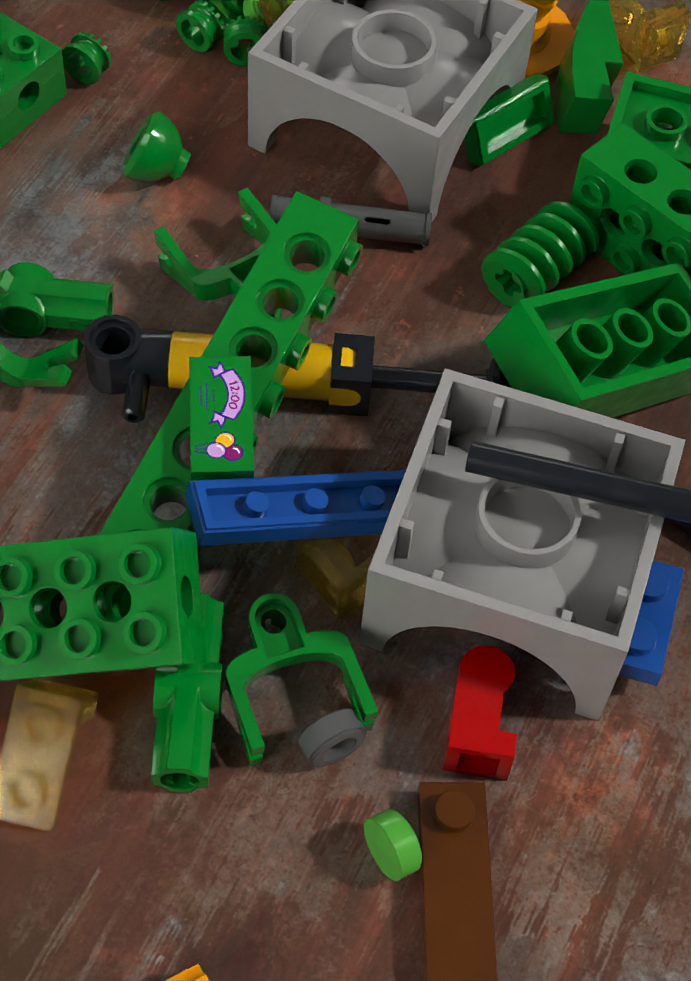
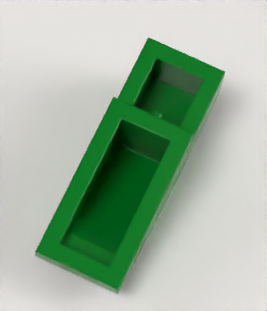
M609 0L588 1L562 57L556 81L555 108L558 132L597 134L614 101L611 87L624 62Z

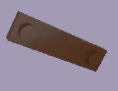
M419 782L417 793L419 842L422 852L421 892L425 981H498L485 782Z

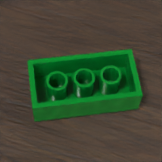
M678 262L520 299L484 339V343L511 388L613 418L691 394V277L682 263Z

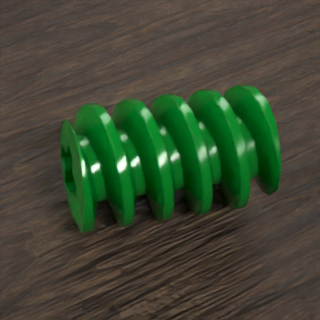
M561 201L547 203L538 214L533 215L524 226L518 228L510 238L503 241L496 250H493L483 259L481 267L483 280L495 298L508 308H512L520 299L545 294L546 291H551L559 284V279L567 277L572 272L573 267L579 266L586 256H590L598 249L600 239L597 229L583 211L570 203Z

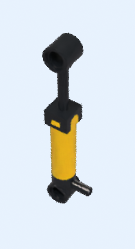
M117 314L104 315L91 322L84 333L88 378L92 385L101 392L111 395L125 393L122 410L123 418L131 423L141 422L145 419L150 386L183 389L189 379V357H201L213 334L142 329L128 317ZM335 333L334 345L311 343L309 352L300 369L289 368L281 385L286 387L285 398L329 401L328 413L368 416L371 388L436 393L444 371L373 365L375 336ZM250 355L251 367H259L268 362L261 356ZM494 358L491 360L489 369H486L485 375L463 373L511 388Z

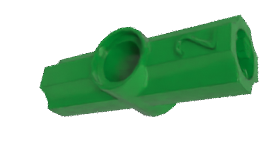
M29 262L17 263L9 267L8 271L14 276V279L8 291L0 294V327L11 335L23 338L39 336L45 331L46 327L85 331L87 326L95 319L104 315H113V284L54 278V275L48 269Z
M201 593L206 663L158 667L155 673L153 715L154 718H157L153 739L152 763L150 765L152 784L164 787L169 792L192 793L194 790L206 788L209 785L214 722L220 721L222 705L223 663H220V653L223 646L225 613L224 602L211 598L208 593Z

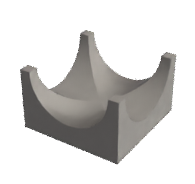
M294 0L248 52V146L266 154L276 142L280 125L294 119H316L342 127L369 144L391 167L403 187L409 212L432 213L433 221L437 216L443 188L454 158L477 114L492 94L495 97L525 79L538 9L518 0Z
M445 368L368 569L359 644L383 652L386 642L397 633L407 629L427 626L459 628L489 635L515 645L549 665L570 687L576 704L574 714L599 721L629 651L665 517L465 472L470 445L472 441H477L673 486L686 440Z

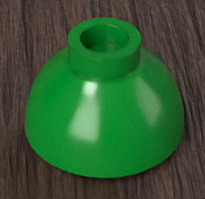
M152 112L137 132L124 159L122 171L125 177L134 181L156 182L166 177L177 181L185 170L191 153L183 149L181 136L175 124L162 112Z

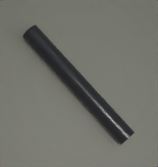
M477 441L471 442L465 472L691 523V490Z

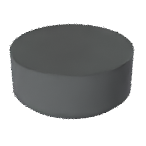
M342 709L322 717L309 726L300 736L298 744L310 765L324 767L344 759L359 748L365 740L367 731L353 709Z

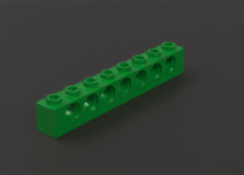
M298 191L292 197L201 356L231 357L257 355L268 361L262 366L251 367L254 451L259 436L254 434L263 416L272 419L277 412L286 387L281 385L289 368L299 370L312 343V338L308 337L312 326L316 320L324 323L329 317L338 295V291L333 288L341 274L347 277L352 274L363 249V245L356 242L358 218ZM301 263H310L318 269L305 272L298 270L294 266ZM274 309H286L293 315L285 319H277L267 313ZM189 379L99 535L167 527L195 532L185 493L189 482L197 480H191V466L183 462L190 455ZM167 502H176L186 508L180 517L173 520H164L154 514L160 505ZM197 541V551H198V554H199V551H200V549H201V546L198 545V541ZM128 589L123 593L120 603L124 616L127 615L131 607V596Z

